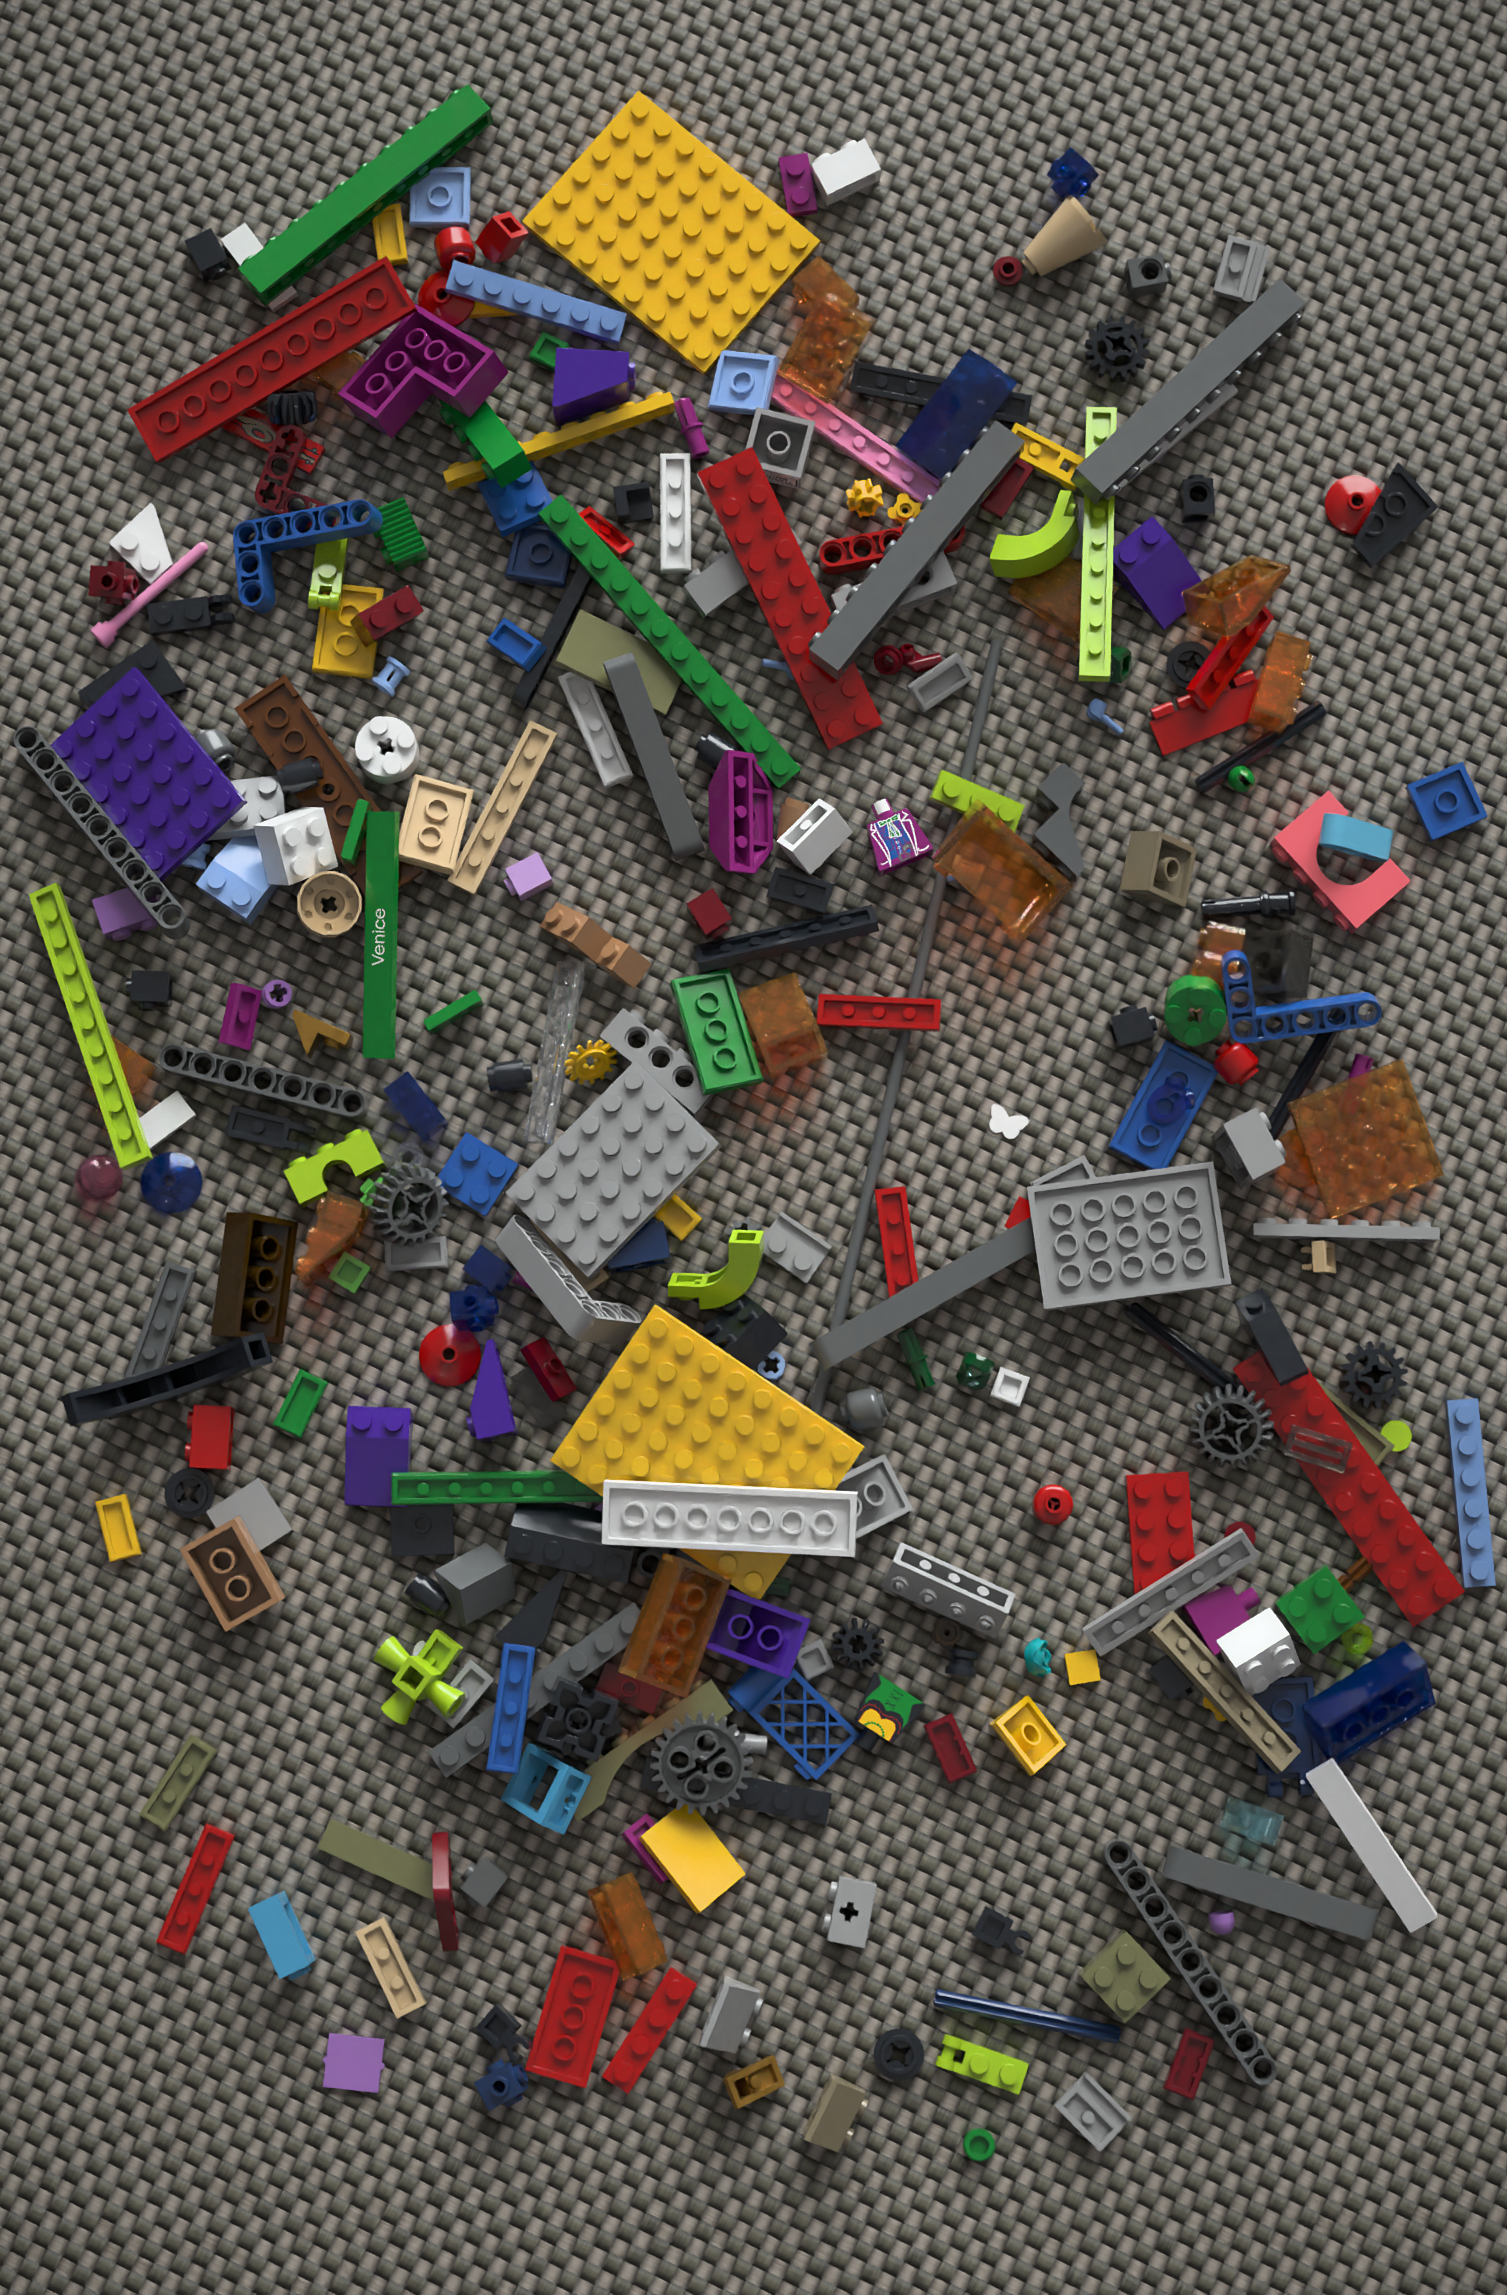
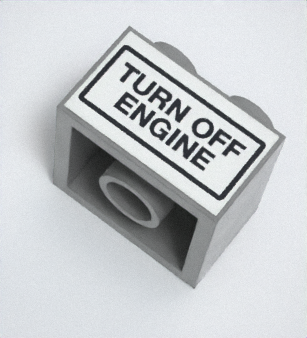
M756 407L746 449L753 447L769 482L800 489L815 434V421Z

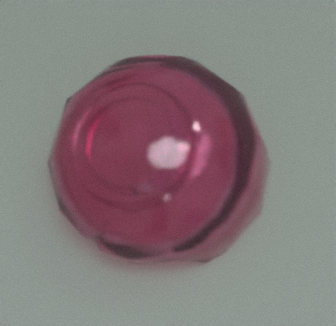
M104 1154L86 1158L78 1166L75 1173L76 1189L81 1197L93 1203L113 1198L123 1184V1170L120 1168V1165L114 1158Z

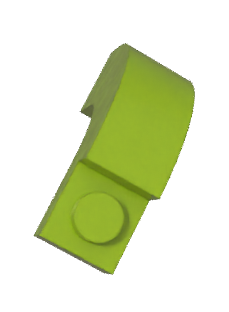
M1060 490L1050 520L1037 532L1025 536L997 534L989 558L996 577L1024 578L1034 576L1053 568L1070 554L1080 537L1076 522L1079 506L1075 504L1072 491Z
M733 1230L728 1242V1264L719 1271L708 1274L673 1273L668 1284V1297H677L680 1300L699 1298V1309L721 1307L739 1298L750 1287L756 1277L764 1250V1231Z

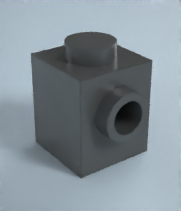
M485 1856L477 1866L471 1863L460 1877L464 1881L460 1887L465 1892L462 1897L476 1908L479 1905L485 1908L510 1875Z

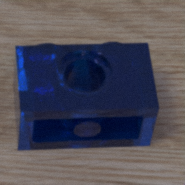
M408 1071L383 1089L424 1143L448 1125L444 1116Z

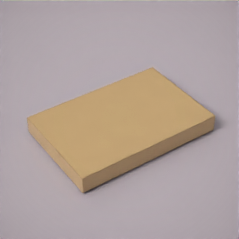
M415 774L399 833V861L453 875L474 790Z

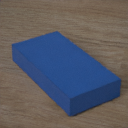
M505 617L486 641L528 672L547 649L541 642Z

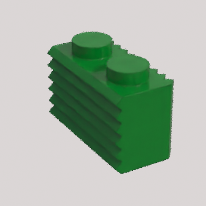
M404 497L377 508L382 513L383 522L380 529L374 532L373 535L375 539L381 537L385 545L380 551L387 566L393 564L396 572H399L418 562L427 560L429 558L427 548Z

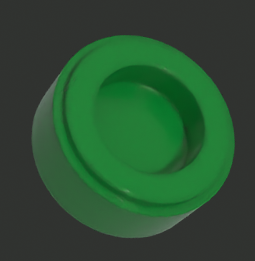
M974 2128L964 2136L963 2149L971 2160L983 2162L993 2155L995 2141L987 2130Z

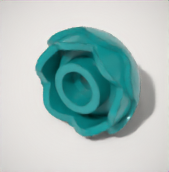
M1040 1637L1035 1638L1026 1645L1024 1658L1028 1672L1034 1676L1045 1677V1675L1051 1673V1668L1048 1666L1051 1661V1654L1046 1649L1048 1642L1040 1640Z

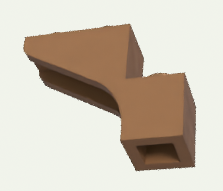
M558 902L547 912L545 919L539 926L552 937L594 962L618 982L635 989L652 965L629 944L612 937L590 917Z

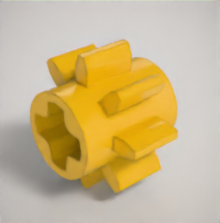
M869 478L867 480L854 481L852 489L846 490L849 511L856 510L859 518L862 516H874L878 506L884 505L881 497L883 494L881 486L876 485L873 487Z

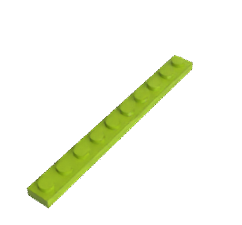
M1086 408L1085 459L1116 431L1117 408ZM1084 494L1079 681L1110 682L1115 495L1107 501L1104 498L1095 505Z
M53 883L28 895L120 1168L125 1171L149 1161L153 1157L61 886Z

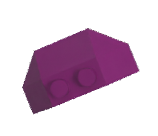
M734 750L724 751L708 786L709 847L727 872L752 875L757 872L758 867L773 850V789L764 772L756 763L757 759L754 753Z

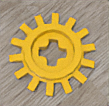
M589 1040L587 1041L586 1049L578 1045L577 1049L580 1053L570 1052L568 1054V1057L573 1059H568L564 1062V1066L567 1067L564 1072L566 1075L571 1074L569 1079L572 1082L579 1077L578 1084L583 1085L585 1080H589L590 1084H593L594 1079L597 1078L603 1080L606 1071L611 1073L614 1070L610 1067V1064L617 1063V1059L611 1057L617 1054L616 1050L610 1049L612 1047L610 1043L603 1045V1040H598L594 1046L592 1041ZM592 1056L595 1059L594 1064L588 1066L586 1058Z

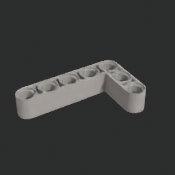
M514 1215L495 1239L499 1248L572 1338L582 1342L620 1346L624 1344L640 1324V1316L631 1307L620 1303L592 1300L536 1228L526 1218Z

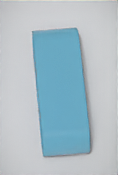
M1324 813L1318 844L1364 859L1387 862L1389 860L1394 831L1348 816Z

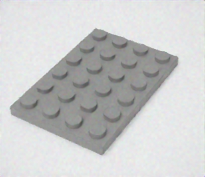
M635 1060L505 1193L589 1279H592L722 1145Z
M1213 1162L1027 1187L1044 1311L1231 1286Z

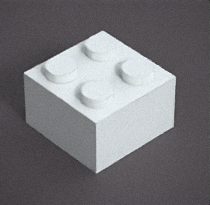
M301 807L253 825L269 884L292 885L322 871L338 867L323 808Z
M1270 1607L1216 1640L1228 1671L1251 1696L1255 1693L1263 1692L1268 1688L1269 1684L1281 1677L1290 1675L1301 1665L1290 1634Z

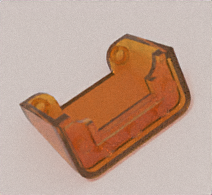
M978 799L969 807L932 856L936 861L932 867L945 878L949 874L953 876L1003 922L999 927L1012 939L1018 935L1024 941L1073 887L1064 876L1059 874Z

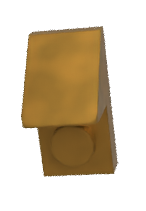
M296 1009L292 1014L309 1059H311L320 1038L324 1039L322 1042L324 1045L339 1051L340 1047L349 1050L354 1040L350 1033Z
M774 2055L765 2057L745 2068L730 2071L723 2078L734 2110L785 2086Z

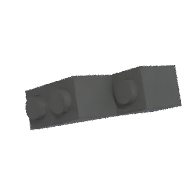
M1063 762L1037 787L1035 793L1038 796L1037 802L1047 812L1052 810L1054 814L1033 834L1032 841L1035 843L1033 845L1035 851L1043 858L1049 857L1056 864L1055 870L1064 879L1068 880L1071 878L1076 882L1084 870V863L1070 820L1069 810L1070 804L1082 791L1085 782Z

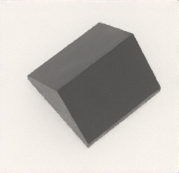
M487 1543L433 1571L463 1626L517 1597L512 1562Z

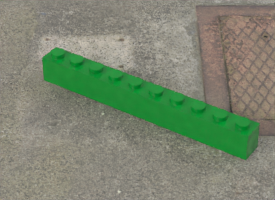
M468 84L461 90L458 89L452 92L446 102L438 108L431 109L416 126L407 128L400 139L393 144L385 146L370 163L361 165L354 176L347 181L340 182L329 196L324 200L321 199L315 202L309 212L301 218L294 219L278 237L274 236L269 239L264 248L258 253L248 256L238 268L243 283L266 307L369 224L376 216L380 215L389 205H392L405 195L412 186L417 185L426 178L430 171L441 166L493 124L491 108Z

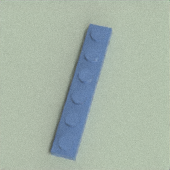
M453 260L445 288L447 293L616 345L619 343L627 313Z
M1478 1398L1445 1401L1462 1588L1495 1586Z

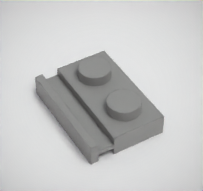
M1229 235L1212 295L1238 302H1248L1250 305L1253 304L1257 298L1271 246H1261L1257 242Z
M781 1211L764 1236L763 1254L807 1284L832 1246Z
M1086 2071L1053 2104L1100 2152L1122 2130L1127 2122H1130L1132 2119Z

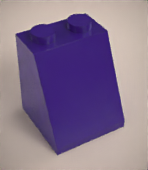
M556 348L552 402L555 426L565 425L629 401V392L635 391L636 387L635 363L630 362L629 352Z

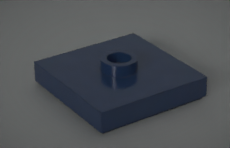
M534 523L515 532L505 578L510 581L565 589L572 555L545 524Z

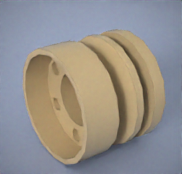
M322 871L311 876L302 885L297 897V914L301 924L310 933L322 938H335L347 933L357 922L362 910V897L357 885L348 876L336 871ZM330 898L334 899V907L337 910L335 912L329 910L327 913H324L322 911L323 904L320 901L322 899L328 901Z

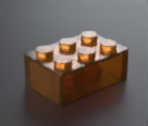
M827 290L821 292L776 373L826 404H829L835 399L878 321Z

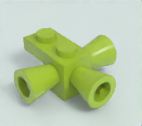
M436 1629L420 1653L414 1656H410L394 1636L387 1639L377 1651L374 1661L397 1673L391 1682L399 1689L380 1707L383 1713L395 1722L406 1725L416 1701L430 1699L446 1719L451 1717L463 1703L466 1693L441 1680L463 1650V1647L440 1629Z

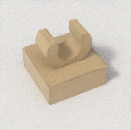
M1312 1241V1247L1306 1246L1301 1249V1253L1312 1254V1262L1310 1264H1303L1302 1269L1319 1274H1336L1335 1243Z

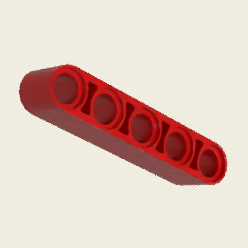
M903 526L825 542L819 551V566L821 570L826 574L836 575L868 569L873 563L879 564L885 557L883 555L885 550L884 544L892 540L897 542L903 534L901 532ZM964 526L958 532L959 537L952 540L943 550L944 553L957 551L962 546L965 536ZM858 547H865L870 551V554L866 557H859L855 554L854 550ZM834 552L841 559L838 562L830 563L824 556Z

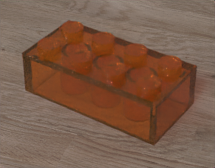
M663 1552L618 1672L687 1698L732 1579Z

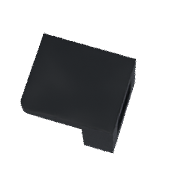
M649 482L613 487L619 525L652 520L654 518Z

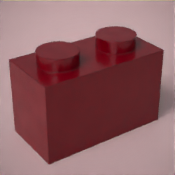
M409 585L358 613L350 623L366 648L415 620L424 610Z

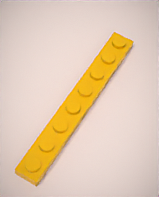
M655 392L647 396L646 400L636 404L634 402H627L620 405L616 411L607 414L606 412H598L590 416L589 420L579 424L578 422H570L563 425L559 431L553 433L541 432L535 435L531 441L522 444L518 441V443L523 448L528 461L533 460L534 462L675 412L674 400L671 392L664 394L663 392ZM480 460L468 463L456 462L448 466V470L442 471L448 491L486 479L487 477L480 467L482 462Z

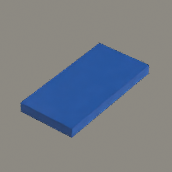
M1165 1040L1108 1148L1148 1170L1167 1168L1218 1074L1213 1065Z

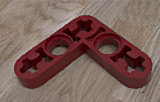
M284 425L278 431L255 489L254 495L258 505L277 514L289 513L290 502L296 498L303 500L305 509L312 508V503L316 504L315 507L327 505L289 489L306 444L304 431L296 425ZM294 430L296 431L295 437L299 438L297 444L292 443L289 447L288 452L294 453L293 458L286 454L278 453L279 448L286 450L288 441L284 439L286 433L292 434ZM282 458L288 463V471L284 475L278 476L273 471V463L277 459ZM268 476L277 481H283L282 486L275 484L273 488V493L277 495L275 501L269 500L268 504H266V497L262 496L263 491H269L273 482L267 481ZM339 517L334 519L332 528L339 524ZM309 522L306 526L311 527L312 522Z
M449 1832L432 1833L433 1896L443 1952L459 1951V1932L452 1895Z

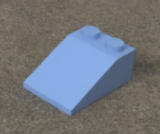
M256 836L232 838L212 860L196 883V886L202 893L250 925L279 886L268 883Z

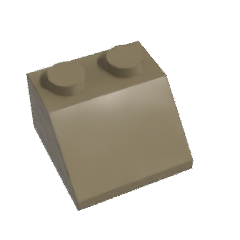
M1131 831L1120 890L1138 899L1185 908L1197 849L1161 831Z
M830 2073L803 2129L804 2140L835 2152L839 2151L841 2145L847 2147L854 2133V2129L850 2128L855 2116L861 2118L868 2103V2100L864 2099L865 2090Z

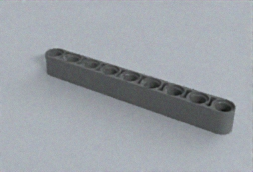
M31 726L19 728L14 734L13 742L23 761L160 930L173 940L185 937L189 932L190 923L181 905L41 733ZM28 742H36L34 746L30 748H24V746ZM54 763L50 769L42 770L45 764ZM72 785L68 791L60 792L63 786ZM82 807H90L84 814L77 813ZM108 829L104 835L95 836L98 830ZM126 851L122 857L113 858L116 852ZM144 873L141 879L131 880L134 874ZM152 896H162V898L156 903L149 902ZM171 918H180V921L177 924L171 926L167 925V922Z
M1031 1217L809 1343L808 1345L823 1371L1035 1251Z
M1121 1839L1107 1841L1102 1849L1104 1861L1247 2076L1259 2085L1272 2083L1277 2076L1276 2063L1132 1847ZM1115 1845H1122L1126 1851L1125 1858L1120 1862H1113L1110 1858V1850ZM1140 1872L1142 1874L1143 1884L1140 1888L1131 1889L1128 1886L1127 1879L1131 1873ZM1156 1898L1161 1903V1910L1157 1915L1150 1916L1146 1913L1145 1906L1150 1899ZM1170 1925H1175L1179 1930L1178 1939L1174 1942H1166L1163 1937L1164 1930ZM1188 1952H1193L1197 1957L1196 1965L1191 1969H1184L1181 1964L1182 1957ZM1206 1979L1213 1980L1215 1984L1214 1992L1209 1996H1202L1199 1991L1200 1984ZM1224 2006L1231 2007L1233 2011L1232 2019L1227 2023H1220L1217 2018L1218 2011ZM1240 2034H1249L1251 2038L1250 2046L1245 2050H1238L1235 2045L1236 2038ZM1259 2061H1266L1269 2065L1268 2073L1263 2077H1256L1253 2072L1255 2064Z

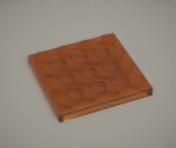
M1398 1059L1286 1103L1328 1219H1334L1444 1175L1403 1059Z

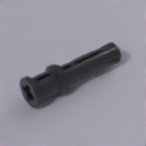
M1293 888L1287 889V892L1268 893L1265 890L1260 892L1259 895L1249 897L1201 900L1203 920L1259 914L1264 918H1269L1272 914L1284 913L1295 916L1296 912Z

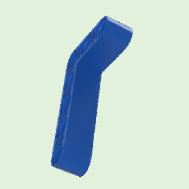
M357 499L239 523L233 531V543L240 601L258 613H266L273 608L275 604L272 552L372 534L379 530L382 525V513L368 501ZM369 511L368 518L361 522L362 514ZM340 516L339 524L332 528L334 519ZM312 522L310 530L304 533L305 526ZM283 527L282 535L276 538L277 531ZM255 533L254 540L248 543L249 536ZM258 562L257 569L251 573L252 565ZM261 591L260 598L253 602L255 594Z
M1231 950L1225 953L1221 959L1228 1027L1232 1038L1236 1042L1246 1044L1370 1027L1379 1022L1382 1010L1377 998L1366 992L1255 1007L1251 969L1246 955L1239 950ZM1233 961H1240L1244 964L1242 970L1237 973L1229 972L1227 967ZM1237 991L1247 993L1246 999L1240 1003L1232 1001V995ZM1363 1004L1374 1005V1009L1370 1014L1361 1015L1358 1013L1359 1008ZM1333 1008L1343 1010L1342 1016L1335 1020L1328 1018L1327 1014ZM1309 1012L1312 1014V1019L1308 1023L1301 1024L1296 1021L1299 1014ZM1277 1016L1282 1019L1278 1027L1270 1028L1265 1025L1270 1017ZM1240 1021L1251 1023L1250 1028L1245 1032L1235 1030L1236 1024Z

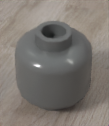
M204 729L194 736L223 773L232 767L236 751L233 744L221 730Z
M872 1387L849 1392L846 1395V1404L841 1405L844 1423L850 1422L855 1431L879 1427L883 1424L884 1418L888 1417L883 1393L878 1394L877 1390Z

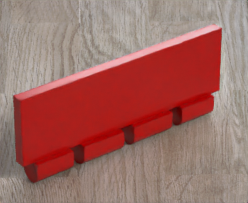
M1251 669L1233 676L1231 681L1234 689H1231L1228 683L1210 710L1201 709L1190 694L1175 699L1178 708L1176 712L1170 701L1151 708L1150 713L1153 721L1149 722V725L1162 756L1275 712L1262 678L1256 679Z

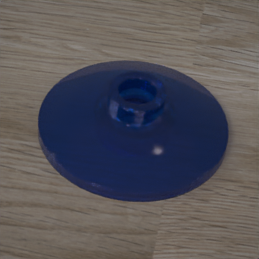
M178 1152L162 1153L151 1159L145 1166L140 1181L141 1191L145 1200L153 1208L164 1213H178L191 1207L199 1198L203 1184L202 1174L197 1164L190 1157ZM168 1176H174L175 1183L171 1187H167L164 1183L165 1178Z

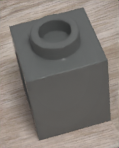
M1162 253L1128 259L1126 261L1124 273L1130 298L1165 292L1168 281H1171L1172 276L1169 263H1164ZM1151 271L1155 274L1156 278L1148 280L1143 277L1142 272Z

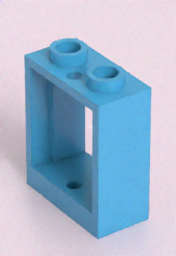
M528 1743L520 1760L519 1774L512 1775L501 1800L538 1824L564 1835L592 1776L554 1753ZM550 1764L558 1769V1773L539 1811L529 1806Z
M285 1891L249 1907L248 1911L279 1979L288 1976L289 1980L292 1981L308 1973L311 1970L309 1965L316 1959Z

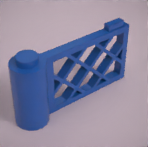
M751 1666L727 1690L731 1695L727 1701L739 1713L745 1709L797 1761L794 1767L807 1780L811 1776L817 1780L860 1735L794 1668L790 1678L787 1679ZM795 1678L802 1685V1699L784 1700V1687ZM807 1691H808L815 1699H807ZM780 1692V1700H772ZM767 1704H780V1722H766L758 1713ZM784 1704H802V1722H784ZM807 1704H821L825 1708V1722H807ZM829 1713H830L837 1721H835V1722H829ZM771 1726H780V1735ZM785 1726H802L803 1744H788L785 1741ZM807 1726H825V1744H807ZM829 1726H843L850 1733L842 1744H829ZM803 1748V1757L794 1749ZM807 1748H825V1761L816 1770L807 1762ZM829 1748H837V1749L829 1756Z

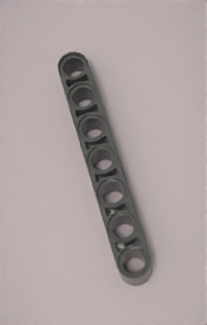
M629 652L603 662L607 678L675 860L678 861L705 851L633 653Z
M178 1044L166 1045L159 1053L161 1066L174 1076L353 1121L362 1119L368 1112L369 1105L366 1098L356 1089ZM173 1053L182 1054L181 1063L176 1067L168 1066L169 1056ZM209 1060L212 1062L210 1072L204 1075L199 1074L197 1071L199 1063ZM232 1068H240L242 1071L241 1078L236 1082H229L227 1080V1074ZM263 1075L270 1076L272 1079L271 1085L264 1090L258 1089L256 1086L257 1080ZM292 1083H299L302 1087L300 1094L296 1097H289L286 1094L287 1087ZM320 1091H330L331 1099L327 1104L320 1105L316 1103V1096ZM351 1098L361 1100V1107L356 1112L346 1111V1103Z
M1172 1845L1169 1847L1161 1874L1163 1877L1367 1941H1371L1379 1910Z

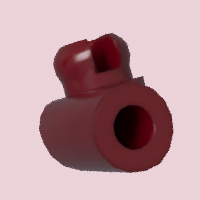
M904 644L899 649L904 658L903 665L916 673L929 671L942 662L939 652L922 656L915 651L912 644Z

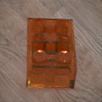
M795 972L737 993L770 1079L828 1057V1050Z
M329 1191L326 1198H320L316 1209V1215H319L316 1227H310L305 1244L309 1245L306 1256H300L295 1268V1274H298L297 1280L300 1283L309 1287L342 1256L344 1251L349 1250L360 1239L369 1214V1210L364 1203Z

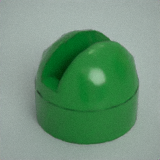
M1237 766L1229 773L1228 783L1234 790L1242 793L1249 791L1254 786L1255 778L1247 767ZM1242 775L1245 778L1243 782L1239 780Z

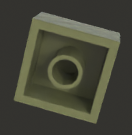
M1124 1929L1078 1972L1124 2023H1127L1171 1979Z

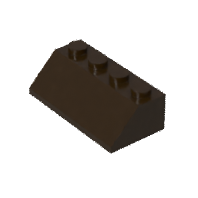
M251 1212L226 1213L211 1329L212 1336L238 1339L244 1336L264 1333L267 1343L283 1344L298 1222Z

